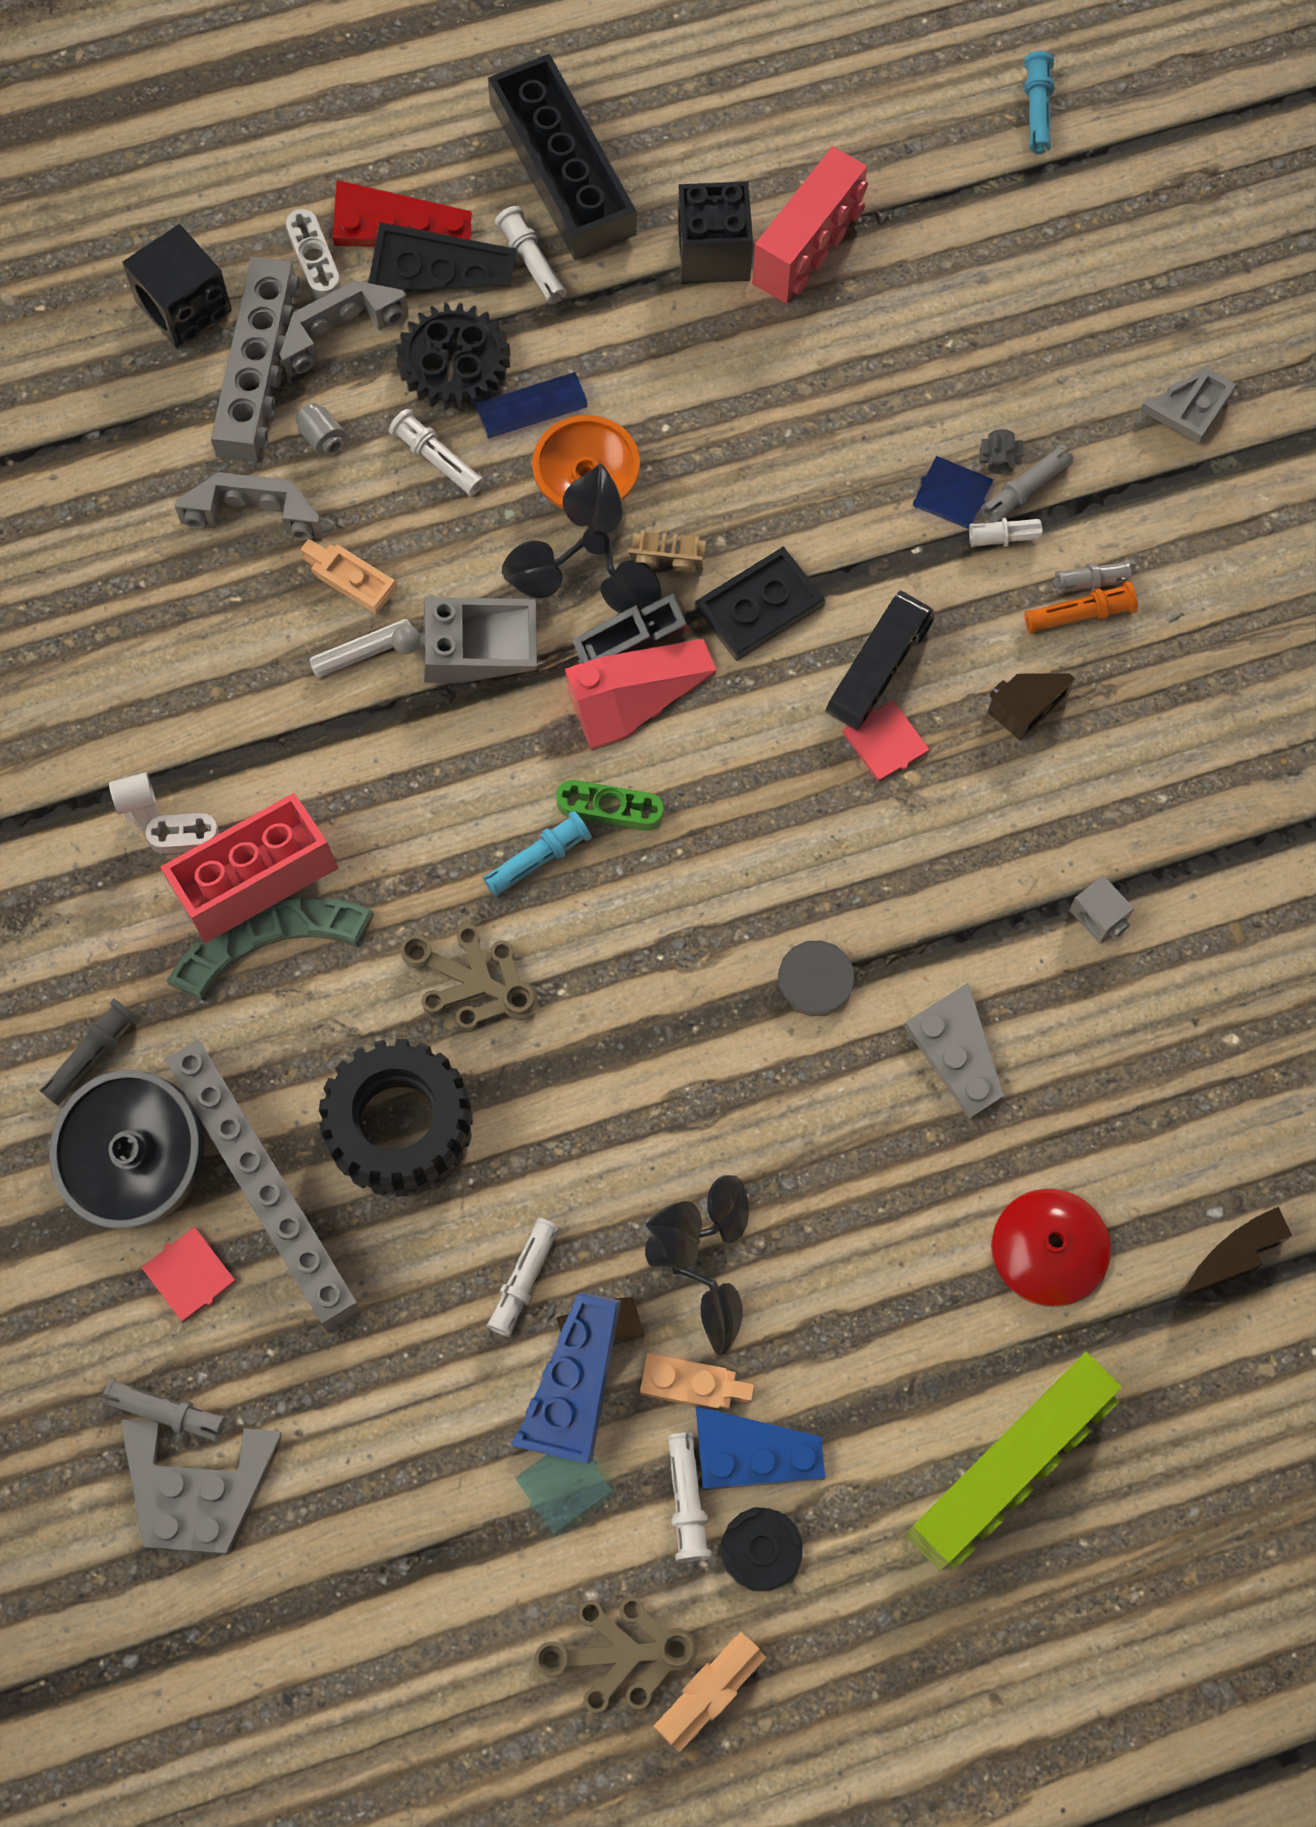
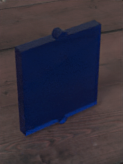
M936 456L927 475L921 477V487L912 506L969 530V524H973L981 506L986 503L984 499L993 483V479Z

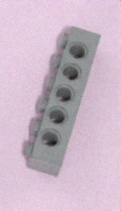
M254 256L250 258L211 436L216 457L258 462L261 449L267 448L269 432L268 428H266L268 418H273L275 411V398L272 397L274 387L279 388L281 383L280 352L285 340L286 329L289 327L294 312V307L291 306L293 297H298L300 292V276H295L292 261ZM269 327L268 329L260 330L261 328ZM258 357H263L260 360H253ZM249 388H256L253 391H246ZM244 418H251L246 422H239Z

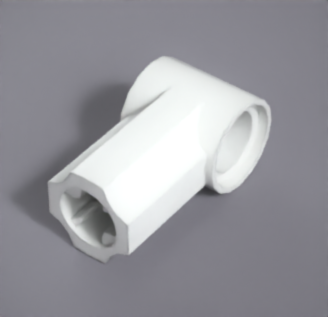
M147 772L109 782L117 814H124L128 824L135 825L140 830H145L152 819L160 816Z

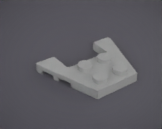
M122 1419V1432L144 1548L229 1555L251 1507L250 1503L261 1480L264 1479L267 1466L275 1449L278 1448L281 1442L282 1433L280 1431L244 1428L237 1471L156 1466L161 1424L159 1422Z

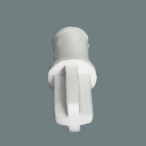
M1001 518L999 522L969 524L971 547L1003 544L1004 547H1008L1009 542L1035 540L1042 537V524L1039 519L1007 522L1006 518Z

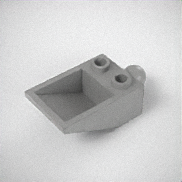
M425 597L424 633L418 632L416 628L410 625L399 626L392 634V645L401 654H411L419 647H424V683H465L536 670V599ZM447 645L451 648L449 651H446Z

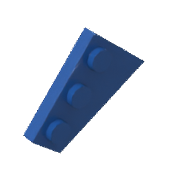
M696 1406L703 1490L825 1480L821 1436Z

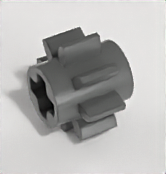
M1006 429L994 430L989 433L988 439L981 440L980 463H988V469L992 473L1007 474L1015 469V464H1022V457L1024 456L1023 440L1015 441V434L1012 431Z

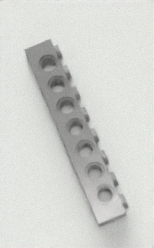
M196 1040L167 1057L165 1061L193 1105L204 1127L326 1332L361 1312L346 1283L200 1040Z

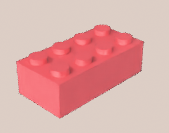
M834 146L830 148L755 243L753 285L786 304L794 294L799 295L804 290L811 272L814 269L819 270L824 264L828 250L832 245L837 246L840 244L851 221L856 222L865 209L863 196L868 187V182H866L867 165Z
M295 793L160 867L204 943L211 941L339 869L328 842Z

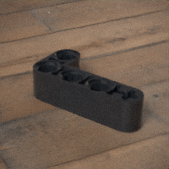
M899 590L827 704L825 713L858 731L874 709L913 644H919L929 631L935 617L933 608Z

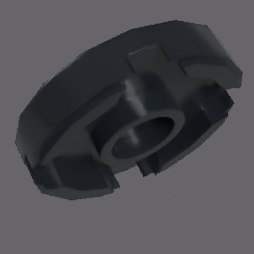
M754 1507L739 1513L728 1524L721 1540V1558L726 1572L738 1585L751 1591L770 1592L783 1587L795 1576L802 1560L803 1541L797 1526L786 1514L771 1508Z

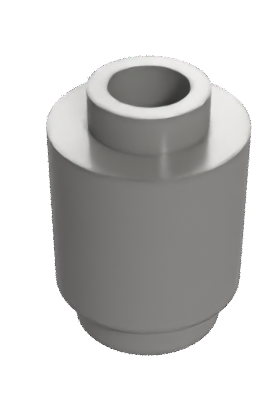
M312 403L299 411L296 416L298 431L319 456L335 455L342 449L346 433L325 407Z

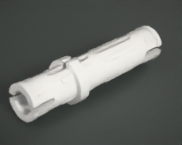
M537 1218L507 1284L502 1285L499 1291L501 1297L487 1323V1327L500 1335L511 1336L519 1314L524 1306H528L531 1300L529 1294L560 1231V1227H557L551 1221Z

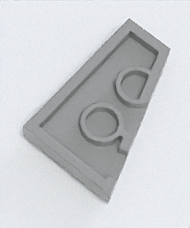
M969 983L905 1022V1029L970 1120L1003 1099L1004 1095Z

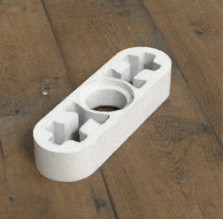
M306 209L293 211L286 219L288 236L311 294L316 299H320L341 288L339 274L316 216ZM298 225H305V227L308 230L309 237L305 239L303 238V234ZM311 249H318L323 252L321 258L315 261L307 260L304 258V255ZM318 272H324L326 281L329 283L328 286L323 287L322 283H320Z

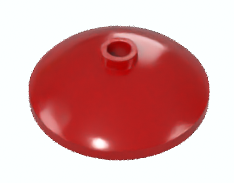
M1038 1189L1019 1196L1003 1210L992 1234V1258L999 1276L1016 1295L1040 1306L1062 1307L1084 1299L1101 1283L1110 1263V1237L1101 1216L1084 1199L1064 1190ZM1052 1235L1058 1236L1062 1241V1246L1059 1248L1051 1246L1048 1238Z

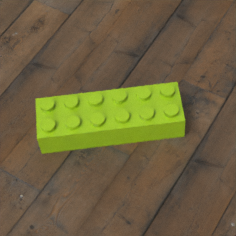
M1086 1351L909 1529L905 1536L939 1571L948 1564L955 1569L976 1549L971 1541L977 1535L984 1540L1005 1519L1000 1511L1005 1506L1012 1511L1034 1490L1029 1482L1033 1478L1041 1482L1063 1460L1057 1453L1063 1449L1068 1454L1091 1432L1086 1424L1091 1421L1096 1425L1119 1403L1114 1395L1122 1386Z

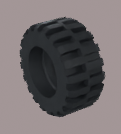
M385 1039L373 1042L374 1050L365 1052L364 1048L360 1047L353 1051L354 1060L349 1064L342 1060L335 1068L337 1072L336 1078H328L323 1088L326 1097L321 1099L319 1104V1113L322 1117V1121L319 1122L321 1134L339 1170L344 1175L350 1176L352 1182L362 1189L368 1186L372 1188L373 1193L383 1196L386 1195L387 1191H395L397 1197L408 1196V1190L418 1188L419 1192L422 1193L431 1189L429 1183L435 1179L443 1182L450 1176L449 1168L452 1165L459 1166L464 1158L463 1149L470 1144L472 1137L470 1129L473 1124V1114L467 1088H465L463 1078L457 1068H452L449 1059L441 1052L436 1055L433 1054L430 1046L419 1042L416 1047H412L408 1039H396L395 1046H387ZM393 1087H409L422 1092L432 1104L434 1117L430 1129L419 1141L411 1146L395 1150L379 1148L367 1141L361 1131L360 1116L366 1104L375 1095Z

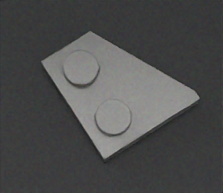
M1205 367L1192 374L1188 380L1179 381L1168 387L1167 392L1154 399L1151 397L1145 399L1140 411L1200 443L1230 398L1236 384Z

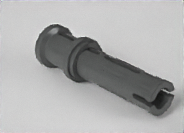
M113 999L110 1002L111 1008L97 1024H91L88 1027L87 1033L89 1035L61 1065L51 1079L40 1088L39 1091L57 1106L61 1104L68 1093L81 1081L107 1050L111 1052L112 1049L115 1050L118 1047L117 1041L131 1025H137L140 1022L131 1011L117 1000Z

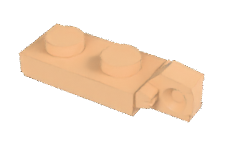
M308 539L300 549L303 555L302 559L312 565L311 572L318 579L376 615L397 589V582L338 544L335 547L329 545L325 549Z
M647 1353L639 1395L719 1411V1408L729 1409L731 1401L751 1405L755 1385L734 1381L736 1372L726 1370V1368Z

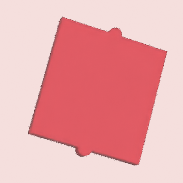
M894 700L871 712L858 731L849 726L842 731L878 782L900 769L905 771L908 764L929 752L927 745Z
M195 1227L174 1243H166L164 1245L165 1250L141 1267L182 1322L186 1321L205 1305L212 1306L214 1303L213 1299L236 1282Z

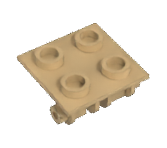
M641 530V534L634 533L632 548H639V550L629 549V555L632 560H636V563H645L651 569H659L660 564H668L674 567V571L682 573H695L696 568H704L702 556L697 555H705L706 541L699 540L698 536L681 535L679 554H676L678 534L673 535L671 553H665L667 533L662 535L660 552H658L660 533Z

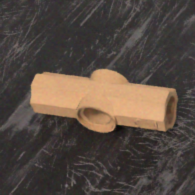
M740 1632L728 1643L711 1664L707 1663L682 1690L683 1695L653 1727L679 1753L696 1737L709 1720L713 1721L738 1694L736 1690L767 1657L749 1638Z

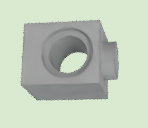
M1104 875L1076 896L1069 909L1099 944L1109 936L1114 940L1124 933L1131 925L1128 919L1134 910L1131 904Z

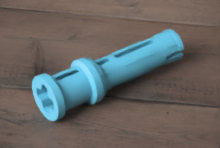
M1045 51L1032 52L1024 59V68L1027 70V81L1024 84V91L1029 97V150L1036 154H1043L1045 150L1049 151L1051 149L1050 96L1055 90L1054 81L1051 78L1054 57Z
M575 811L568 813L569 818L553 829L549 830L546 828L540 835L541 838L534 844L482 877L495 897L551 859L564 858L566 856L565 852L582 840L589 841L592 839L588 828Z

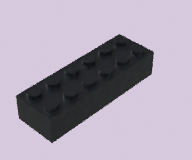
M544 55L488 77L490 105L573 259H579L636 236L637 211L551 55Z

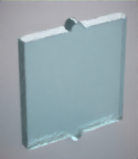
M547 1454L515 1477L531 1501L530 1508L533 1511L537 1510L553 1534L612 1493V1490L596 1469L597 1462L594 1459L589 1464Z

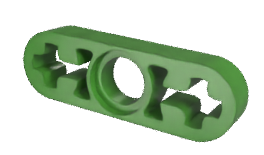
M569 780L562 783L556 792L558 810L566 817H569L568 813L575 811L582 820L644 831L657 828L663 820V803L658 796L652 793L578 780ZM572 792L578 793L580 799L576 801L575 806L568 805L567 798H570ZM590 794L594 795L593 810L588 809ZM613 797L620 802L621 806L617 812L608 814L600 809V802L604 798ZM627 801H632V809H630V816H625L627 812ZM645 805L652 806V812H654L650 813L649 818H642L641 811H639L643 810Z

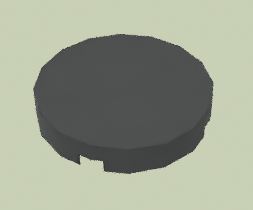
M822 940L805 941L792 947L783 957L778 970V987L782 997L784 996L789 1006L796 1012L808 1016H826L840 1008L849 999L854 985L853 966L848 956L836 945Z

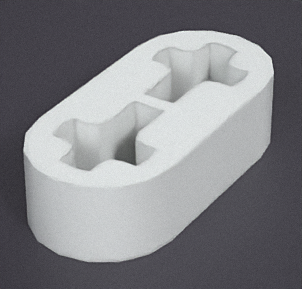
M206 813L158 816L148 823L145 830L146 838L152 849L163 854L188 852L220 834L215 820ZM200 825H205L207 832L204 833V838L198 839L194 832H198ZM162 828H168L170 834L166 836V841L160 842L158 836L155 835H160Z

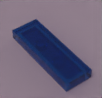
M576 372L476 403V410L488 439L587 407V399Z

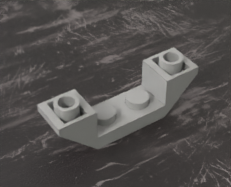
M354 280L293 312L280 352L286 377L290 378L296 374L305 373L318 363L315 345L311 338L324 335L330 328L343 321L354 319L364 310L378 330L388 325L392 326L399 323L405 316L409 315L407 299L403 290Z
M217 472L178 498L175 502V509L180 523L194 529L204 527L216 528L222 502L233 507L250 505L259 506L269 511L284 509L282 520L288 536L299 540L323 538V529L319 515L291 481L286 479Z

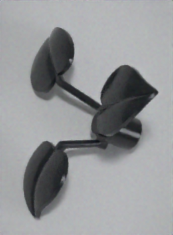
M602 464L597 465L587 474L573 481L563 496V509L569 520L577 526H588L583 537L557 559H554V552L546 542L538 540L524 542L508 554L502 565V575L507 582L528 596L545 598L556 593L562 584L563 575L558 566L566 562L578 550L585 547L591 554H606L607 572L611 576L602 582L600 591L605 602L613 610L620 614L634 606L641 610L662 599L658 577L647 564L636 563V560H626L620 563L616 570L614 568L613 554L615 548L611 544L617 535V527L622 520L623 505L615 482Z
M723 1175L716 1179L710 1187L707 1198V1210L710 1219L714 1222L711 1227L701 1230V1214L696 1205L689 1201H679L665 1207L646 1223V1227L653 1234L649 1237L645 1246V1257L648 1264L652 1267H672L673 1274H682L709 1287L710 1291L705 1292L701 1298V1319L709 1342L718 1356L726 1353L739 1332L743 1316L741 1298L732 1284L723 1283L718 1286L715 1280L687 1268L692 1266L697 1258L698 1245L700 1244L699 1238L714 1235L719 1231L724 1242L732 1243L737 1241L744 1233L749 1218V1202L744 1185L737 1175Z

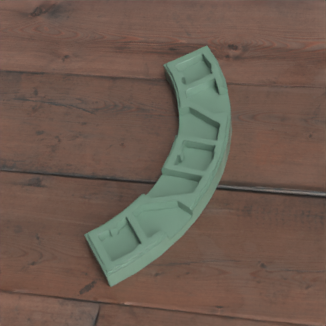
M328 898L325 900L284 899L207 943H204L203 940L195 943L178 962L168 977L167 983L176 989L203 1000L211 986L231 965L254 950L271 943L294 938L315 937L332 939L357 947L374 916L373 910L354 903Z

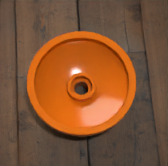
M595 415L572 416L555 423L540 437L532 457V469L536 485L551 503L562 509L563 496L568 486L599 464H602L612 477L622 501L635 487L640 472L639 451L631 435L616 422Z

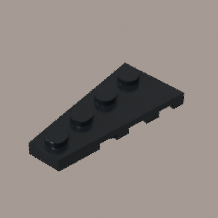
M379 222L368 283L400 289L403 292L511 286L517 250L515 248Z

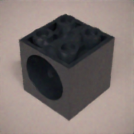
M748 181L678 184V239L681 284L750 281L753 235Z
M181 224L176 225L122 261L135 302L175 348L184 342L193 340L200 331L213 322L221 321L232 310L221 269Z

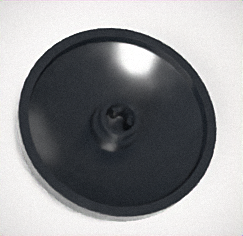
M138 1070L113 1071L100 1075L80 1087L60 1111L50 1139L49 1160L51 1173L61 1197L82 1218L94 1224L115 1229L146 1227L174 1212L192 1191L203 1163L204 1135L200 1118L187 1096L173 1083L148 1072Z

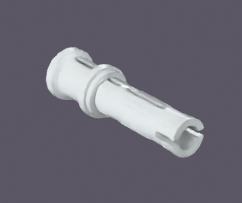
M511 206L503 210L496 217L495 226L499 231L504 232L509 240V247L517 250L516 255L521 256L546 297V301L549 304H555L561 301L557 293L559 292L564 298L567 290L563 287L537 245L538 235L534 229L528 227L523 218V210L519 206Z
M410 409L401 411L392 421L389 427V434L393 437L401 438L411 447V453L415 456L427 458L443 474L462 488L468 496H474L482 488L485 482L484 478L476 474L459 457L437 440L436 431L431 427L426 428L416 420L414 412Z
M693 1433L671 1434L667 1436L670 1451L676 1513L673 1514L671 1523L672 1527H675L677 1531L679 1552L675 1554L676 1562L681 1563L707 1560L712 1558V1551L707 1549L704 1524L708 1523V1516L705 1514V1511L701 1510Z

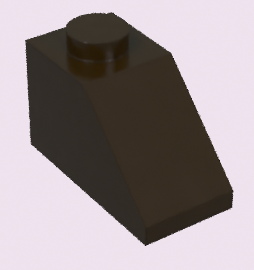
M1017 673L1008 683L1002 680L989 695L992 700L988 713L1021 741L1069 695L1075 678L1071 674Z

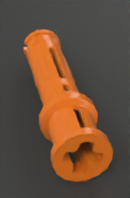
M1128 581L1124 582L1122 587L1102 591L1100 588L1095 589L1093 592H1090V596L1024 611V619L1029 634L1044 629L1063 626L1085 619L1095 618L1096 620L1104 621L1108 619L1109 615L1128 611L1130 614L1138 611V601L1134 586Z

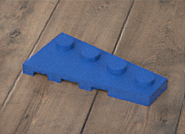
M584 1292L577 1294L558 1337L556 1349L551 1360L547 1362L541 1376L543 1377L534 1398L531 1399L525 1412L526 1417L513 1439L512 1446L585 1464L593 1461L620 1300Z

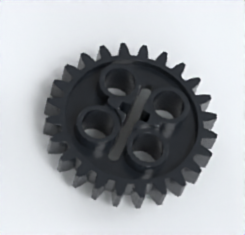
M460 302L456 310H451L449 304L444 303L443 312H438L434 306H431V316L429 317L419 312V324L409 321L407 323L409 333L401 332V344L396 345L398 355L396 361L397 367L400 369L401 381H406L409 392L416 390L419 401L429 396L431 407H434L440 400L443 401L445 410H448L451 402H456L459 410H462L466 400H469L474 407L477 406V396L480 395L488 400V388L495 391L500 390L499 380L507 379L506 368H510V344L507 343L506 332L500 331L498 320L490 322L489 312L487 311L477 316L476 306L471 307L468 312H465L463 304ZM459 331L457 337L458 351L454 355L453 380L447 382L450 375L449 361L453 357L454 332ZM435 338H444L440 341L433 340ZM471 341L479 342L476 344H468ZM431 368H439L436 371H428ZM467 371H472V372H474V373L471 374V375H465V374H463L464 372H467Z

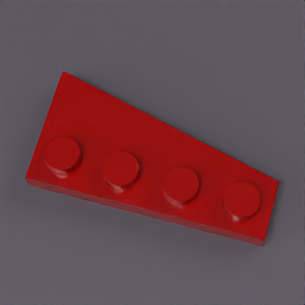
M340 180L336 182L333 224L334 246L375 247L379 222L472 240V211Z

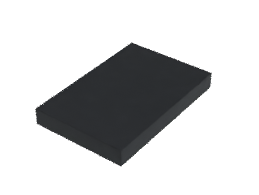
M783 546L696 600L695 608L737 661L825 606L826 599Z

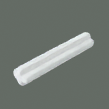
M403 619L311 657L309 660L316 677H322L393 648L391 637L394 630L402 625L411 626L410 622L407 619Z

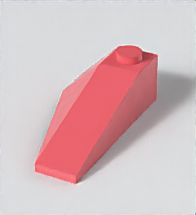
M704 639L599 657L565 669L566 688L591 751L628 738L636 732V728L650 718L654 719L662 713L663 708L678 697L683 698L716 673V668Z

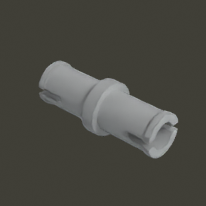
M1127 561L1098 566L1096 563H1090L1081 569L1056 571L1055 576L1059 578H1055L1054 581L1058 594L1086 589L1089 592H1093V590L1101 587L1131 582L1130 577H1132Z

